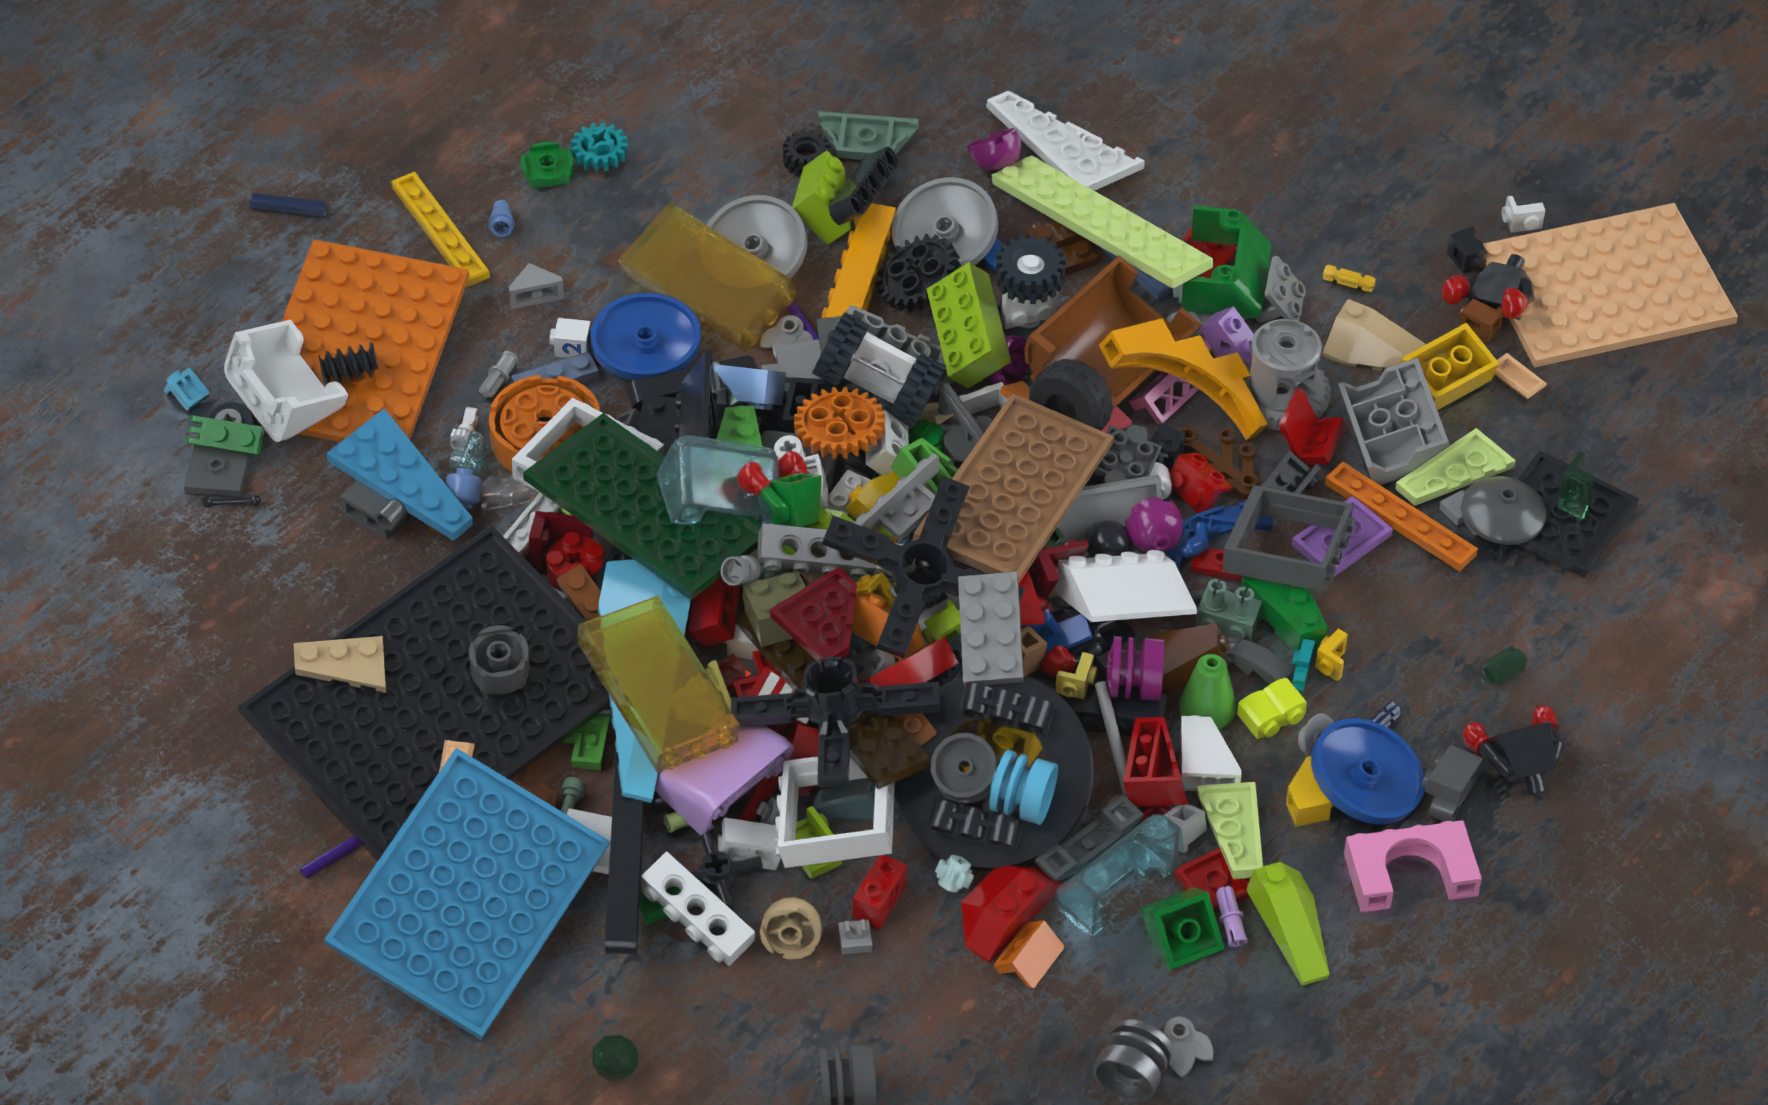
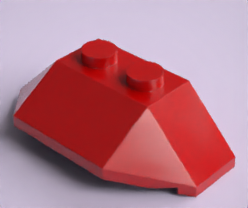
M1006 865L994 868L961 901L965 948L989 964L1012 941L1024 923L1031 922L1065 887V883L1062 881L1054 882L1040 867Z

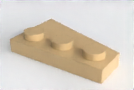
M382 636L294 643L296 675L330 682L334 679L349 682L350 686L360 688L363 685L386 693Z

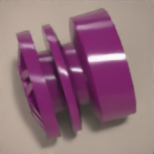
M1114 636L1113 644L1108 652L1107 682L1110 698H1118L1119 685H1125L1126 699L1130 698L1133 686H1139L1141 700L1160 701L1163 679L1164 639L1145 638L1141 651H1135L1133 637H1128L1127 650H1121V637Z

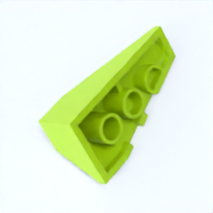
M1282 862L1254 869L1246 889L1247 893L1301 986L1327 979L1330 974L1314 895L1299 871Z

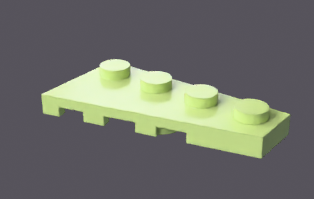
M1475 428L1397 481L1395 490L1416 506L1471 485L1481 479L1513 469L1516 460Z

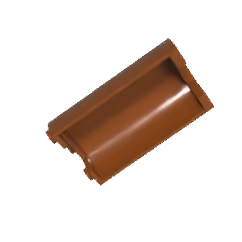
M1118 256L1029 335L1025 345V362L1030 364L1033 372L1030 375L1032 381L1044 368L1055 361L1071 359L1084 362L1086 365L1096 369L1097 373L1105 379L1108 389L1110 388L1114 409L1155 371V369L1130 366L1111 369L1099 347V344L1111 331L1163 318L1130 290L1140 273L1121 256ZM1182 307L1178 310L1171 323L1163 318L1175 342L1190 338L1202 326L1200 322Z

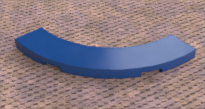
M1239 502V505L1224 508L1222 505L1185 520L1179 543L1173 549L1164 553V555L1174 561L1178 570H1180L1187 559L1182 555L1180 547L1186 543L1187 539L1194 536L1193 526L1196 523H1205L1208 529L1209 540L1230 533L1246 502ZM1261 515L1254 530L1271 531L1273 517Z

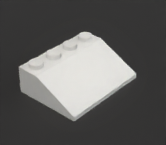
M1150 550L1147 554L1123 552L1121 556L1097 554L1095 558L1070 556L1068 560H1058L1057 567L1060 579L1056 584L1055 593L1091 622L1197 614V607L1175 562L1164 555L1162 551Z

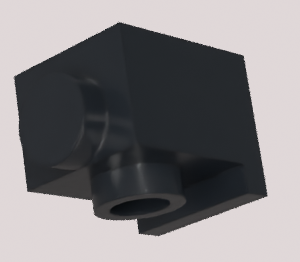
M1473 226L1449 235L1447 254L1463 274L1479 270L1485 265L1486 259L1483 257L1485 255V248L1483 243L1476 239Z

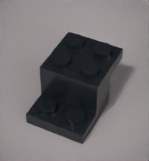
M792 377L788 397L783 399V405H773V410L763 409L759 427L760 436L767 430L795 434L794 414H797L798 406H803V400L812 401L811 394L821 396L822 389L827 393H832V388L835 387L838 392H842L843 388L847 387V382H840L836 387L825 380Z

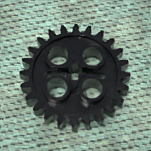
M925 234L922 240L915 236L912 243L906 239L903 248L897 245V252L895 254L888 253L889 261L881 262L885 269L877 271L880 275L876 279L879 285L877 290L886 304L889 303L893 309L897 307L900 312L905 307L909 312H912L914 306H917L920 311L925 303L931 307L927 288L961 267L958 261L960 256L951 242L948 243L945 237L940 239L937 234L932 238ZM908 261H912L929 282L928 285L921 281L908 264Z

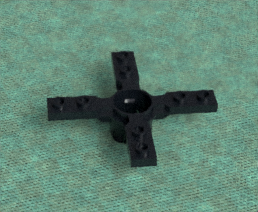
M943 476L919 539L908 541L902 546L892 543L889 537L833 515L822 545L892 572L891 585L893 586L890 587V592L895 600L876 649L904 659L922 610L932 608L942 592L959 597L958 577L986 574L973 568L963 570L955 567L951 556L946 551L970 486ZM914 561L915 565L923 566L931 571L935 570L934 575L937 577L938 582L928 585L916 583L905 574L903 568L912 565ZM1019 586V603H1020V601H1021V599H1022V596H1023V593H1024V591H1025V588H1022V587H1020V586Z
M853 630L849 655L844 658L825 657L819 659V662L814 660L807 665V670H805L803 676L805 688L794 689L791 693L731 698L730 721L732 728L792 723L797 718L807 717L811 722L819 725L817 774L819 788L849 786V724L853 723L862 713L875 712L879 716L940 712L939 682L878 686L873 683L860 684L857 678L855 663L852 661Z

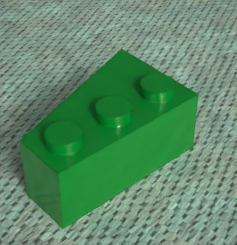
M1247 576L1242 577L1241 587H1246L1245 593L1247 594L1248 588H1250L1254 592V599L1262 601L1260 619L1262 621L1266 620L1275 629V634L1295 651V649L1301 650L1303 639L1315 641L1314 651L1318 650L1320 643L1327 636L1328 627L1309 589Z

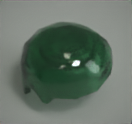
M622 1035L604 1036L593 1047L592 1066L597 1074L610 1082L625 1080L637 1069L639 1053L632 1040Z

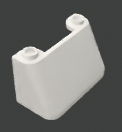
M291 320L235 332L224 364L227 380L263 428H265L269 436L276 442L292 438L343 408L348 397L345 388L336 381L330 382L324 387L299 353L304 339L301 331L297 329Z

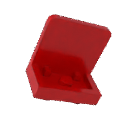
M1296 389L1279 423L1280 432L1284 435L1290 451L1306 465H1315L1316 463L1319 465L1329 464L1346 426L1342 417L1317 418L1303 389Z

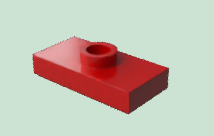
M1208 547L1206 551L1193 556L1191 573L1242 582L1243 577L1242 575L1223 572L1224 550Z

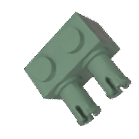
M1212 579L1208 582L1197 609L1195 627L1217 623L1221 633L1226 634L1228 638L1234 641H1241L1242 639L1252 641L1260 621L1262 601L1254 599V592L1250 588H1248L1247 594L1245 593L1246 587H1239L1233 593L1226 591V583L1221 580L1218 586V579Z

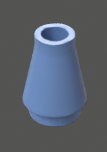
M498 200L494 203L488 222L490 231L497 237L508 236L515 227L509 204L505 200Z

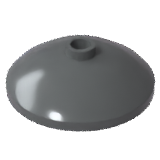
M1496 476L1481 479L1473 483L1466 490L1462 499L1461 512L1466 524L1477 535L1491 542L1507 545L1524 543L1536 537L1545 524L1546 507L1540 495L1529 485L1514 478Z

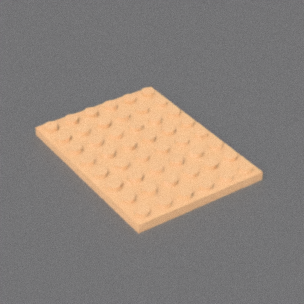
M1675 203L1483 244L1485 248V255L1483 257L1486 259L1483 269L1490 262L1506 264L1511 254H1517L1525 260L1522 269L1525 270L1533 283L1535 299L1532 303L1528 304L1520 320H1509L1534 368L1737 323V313Z

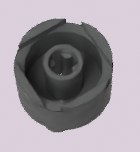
M503 625L483 629L469 647L470 668L474 682L485 694H507L523 688L530 671L529 650L526 639L521 634L519 635L512 631V628Z

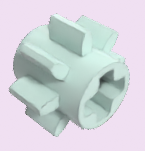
M951 855L947 861L940 859L935 870L938 873L936 877L940 878L938 884L944 889L955 893L962 889V887L968 889L974 878V875L971 874L970 862L957 855Z

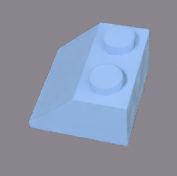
M715 365L716 373L738 401L747 402V406H754L756 409L773 410V405H783L786 372Z

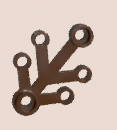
M1185 427L1180 430L1186 432L1184 453L1195 451L1203 455L1216 471L1230 478L1225 480L1232 486L1231 490H1236L1241 498L1247 499L1253 486L1261 485L1262 480L1260 477L1253 474V460L1255 459L1256 448L1252 444L1245 443L1239 447L1238 457L1242 461V472L1233 466L1232 445L1235 442V432L1232 429L1223 428L1219 431L1218 442L1221 445V456L1199 441L1198 434L1194 429Z

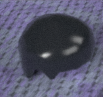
M1111 520L1095 523L1088 534L1087 542L1089 547L1087 552L1091 558H1095L1097 554L1121 556V553L1127 552L1130 546V535L1127 528L1117 521Z

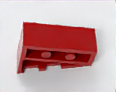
M1164 717L1135 718L1123 779L1128 800L1135 807L1188 805Z

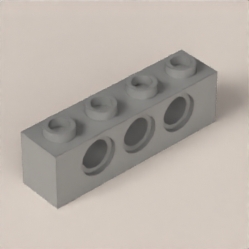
M762 524L758 532L757 560L760 566H764L766 570L778 571L782 568L798 571L800 574L818 571L826 575L839 567L846 574L850 575L851 578L860 579L867 574L872 576L876 569V565L853 556L852 560H844L840 557V551L822 545L827 530ZM782 546L792 547L795 554L788 555L784 553ZM817 548L821 550L824 557L817 558L813 556L810 549Z

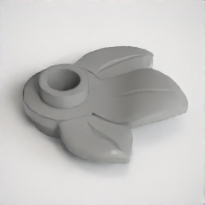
M788 315L781 318L777 326L764 332L761 337L760 347L764 349L772 348L776 358V350L778 348L812 341L813 338L810 333L804 330L803 322L800 318ZM789 325H794V328L791 330L785 329Z
M1174 1017L1166 1023L1163 1034L1170 1040L1173 1046V1056L1169 1065L1177 1075L1185 1077L1192 1068L1195 1058L1203 1061H1212L1213 1047L1207 1035L1195 1031L1194 1025L1189 1019ZM1177 1027L1185 1029V1033L1181 1036L1174 1034L1173 1031Z

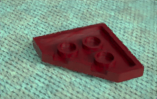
M837 567L771 608L770 618L818 662L819 659L830 656L844 658L849 655L857 598V583L842 569Z

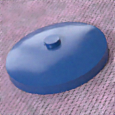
M657 293L631 294L611 302L598 313L591 327V347L597 361L610 373L628 380H636L685 369L696 357L701 342L700 325L692 310L675 298Z
M1360 718L1342 719L1329 725L1321 733L1313 746L1311 766L1319 788L1332 804L1357 820L1371 824L1398 822L1406 818L1415 809L1423 796L1424 787H1422L1424 773L1418 757L1404 739L1384 725Z

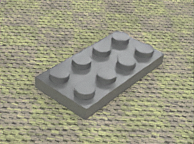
M1017 572L958 577L964 687H966V683H977L986 686L1024 682Z

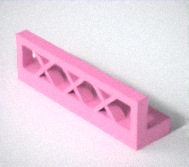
M1202 337L1209 351L1211 350L1217 358V354L1214 352V350L1209 345L1207 340L1204 337ZM1161 371L1129 403L1134 410L1146 407L1157 425L1163 424L1199 389L1183 379ZM1175 382L1183 384L1182 396L1180 397L1173 396V384ZM1158 398L1166 399L1165 411L1162 414L1154 404Z

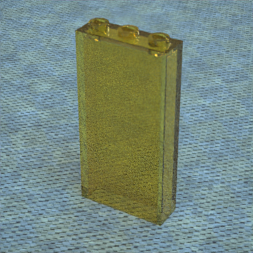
M671 202L618 260L625 275L653 293L667 295L681 301L692 310L699 323L744 352L751 345L758 342L762 332L776 321L778 314L785 306L792 303L797 293L791 278Z
M658 595L578 625L579 646L657 773L667 769H674L680 764L693 759H701L708 753L729 748L738 742V721Z

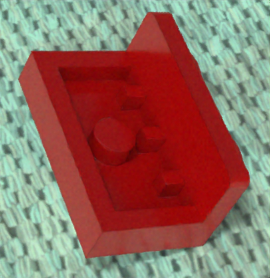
M1199 453L1179 455L1170 471L1172 489L1197 513L1211 509L1219 493L1229 492L1232 488L1225 480L1224 475L1216 471L1207 462V459Z

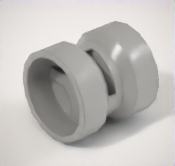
M750 555L728 557L721 565V576L729 585L736 586L757 581L761 575L759 561Z

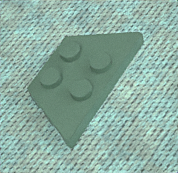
M818 111V122L837 158L863 160L864 157L886 146L892 148L895 154H897L919 127V119Z

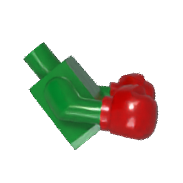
M795 451L786 452L776 464L778 469L776 471L777 479L769 481L761 465L757 462H748L740 469L737 474V481L740 487L749 494L753 493L756 497L760 496L770 508L773 525L804 528V526L818 521L822 475L810 474L800 454Z

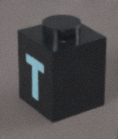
M1159 424L1150 442L1162 446L1156 462L1166 466L1170 472L1178 456L1184 454L1186 432Z

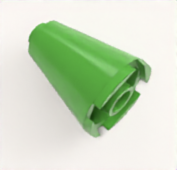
M1208 654L1198 660L1179 697L1180 717L1192 715L1211 717L1218 730L1227 727L1234 720L1237 704L1227 665L1222 657Z

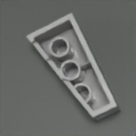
M850 305L846 313L869 324L866 333L916 358V361L920 354L923 353L944 364L941 346L930 343L929 337L922 334L916 337L906 333L905 327L898 324L887 325L884 323L883 318L853 305Z

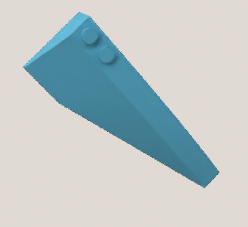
M634 559L609 561L606 563L598 603V614L601 617L600 629L604 640L603 653L607 663L606 676L610 707L613 709L612 722L616 733L615 745L619 756L618 769L622 796L651 803L674 694L690 599Z

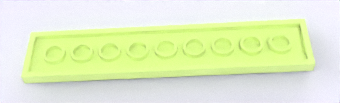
M1032 155L992 175L993 185L1117 257L1121 256L1129 264L1172 289L1213 268V258Z

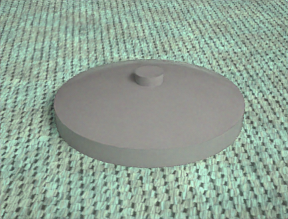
M961 178L935 179L914 189L901 202L893 218L892 238L895 248L897 245L903 248L906 239L912 243L915 236L922 240L925 234H928L930 238L937 234L940 239L945 237L948 243H952L960 256L958 261L961 267L968 262L976 265L987 255L995 242L999 225L998 215L992 199L979 185ZM908 261L913 270L921 273L912 261Z
M766 195L746 196L728 203L710 219L701 237V259L710 278L724 290L739 295L763 294L782 286L798 271L807 251V233L798 213L786 202Z

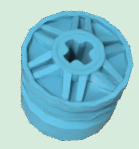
M1007 750L997 766L992 779L989 809L999 813L1004 805V814L1011 816L1017 805H1020L1021 820L1041 825L1047 815L1054 794L1058 765L1037 759L1031 769L1028 770L1027 755L1021 754L1017 760L1016 752Z

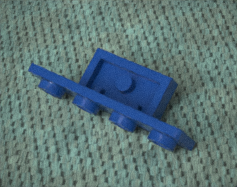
M1045 610L1043 611L1044 624L1021 625V629L1030 626L1047 643L1046 652L1058 645L1068 649L1093 638L1088 619L1082 614L1057 623L1050 611Z

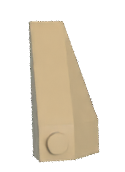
M1348 299L1335 319L1322 356L1345 366L1369 365L1373 366V370L1382 371V367L1388 368L1399 364L1402 357L1426 344L1376 310Z

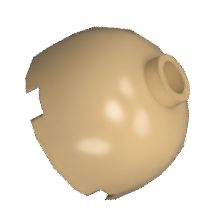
M796 897L783 898L774 902L766 910L760 927L761 941L766 949L771 953H774V951L784 954L783 958L789 960L801 959L812 954L815 946L820 941L822 932L820 915L815 908L804 899Z

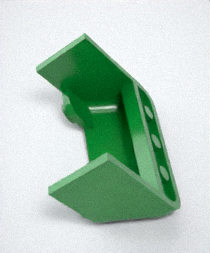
M1194 205L1191 240L1238 245L1235 266L1221 265L1214 268L1211 279L1194 277L1183 283L1181 307L1186 312L1214 314L1234 306L1242 318H1256L1260 316L1264 308L1271 252L1270 241L1241 211Z

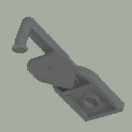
M943 382L939 387L938 412L944 416L953 413L961 424L947 432L944 438V445L956 462L963 463L993 420L987 416L973 417L951 385Z

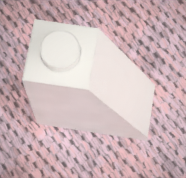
M1198 715L1181 716L1180 776L1185 791H1196V786L1241 782V769L1211 717H1201Z

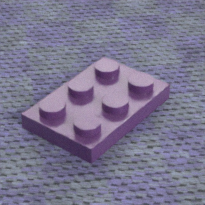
M1354 496L1347 499L1344 503L1353 504L1352 517L1356 520L1354 532L1350 533L1347 548L1343 549L1340 565H1336L1334 577L1392 536L1393 528ZM1310 525L1292 538V546L1309 561L1321 564L1336 529Z

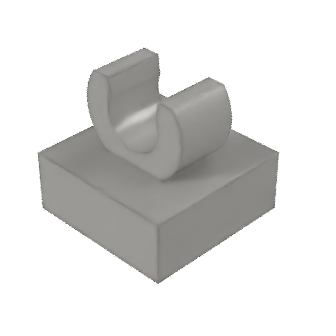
M862 919L861 921L839 923L842 955L872 952L869 920Z

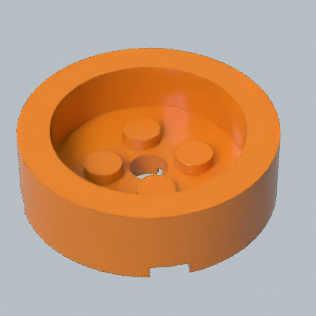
M535 375L513 382L495 397L490 407V442L495 457L505 468L513 472L512 458L549 422L538 421L540 418L552 419L572 398L600 411L596 397L583 384L564 376H558L557 379H541V375ZM574 423L536 462L581 430L583 426Z

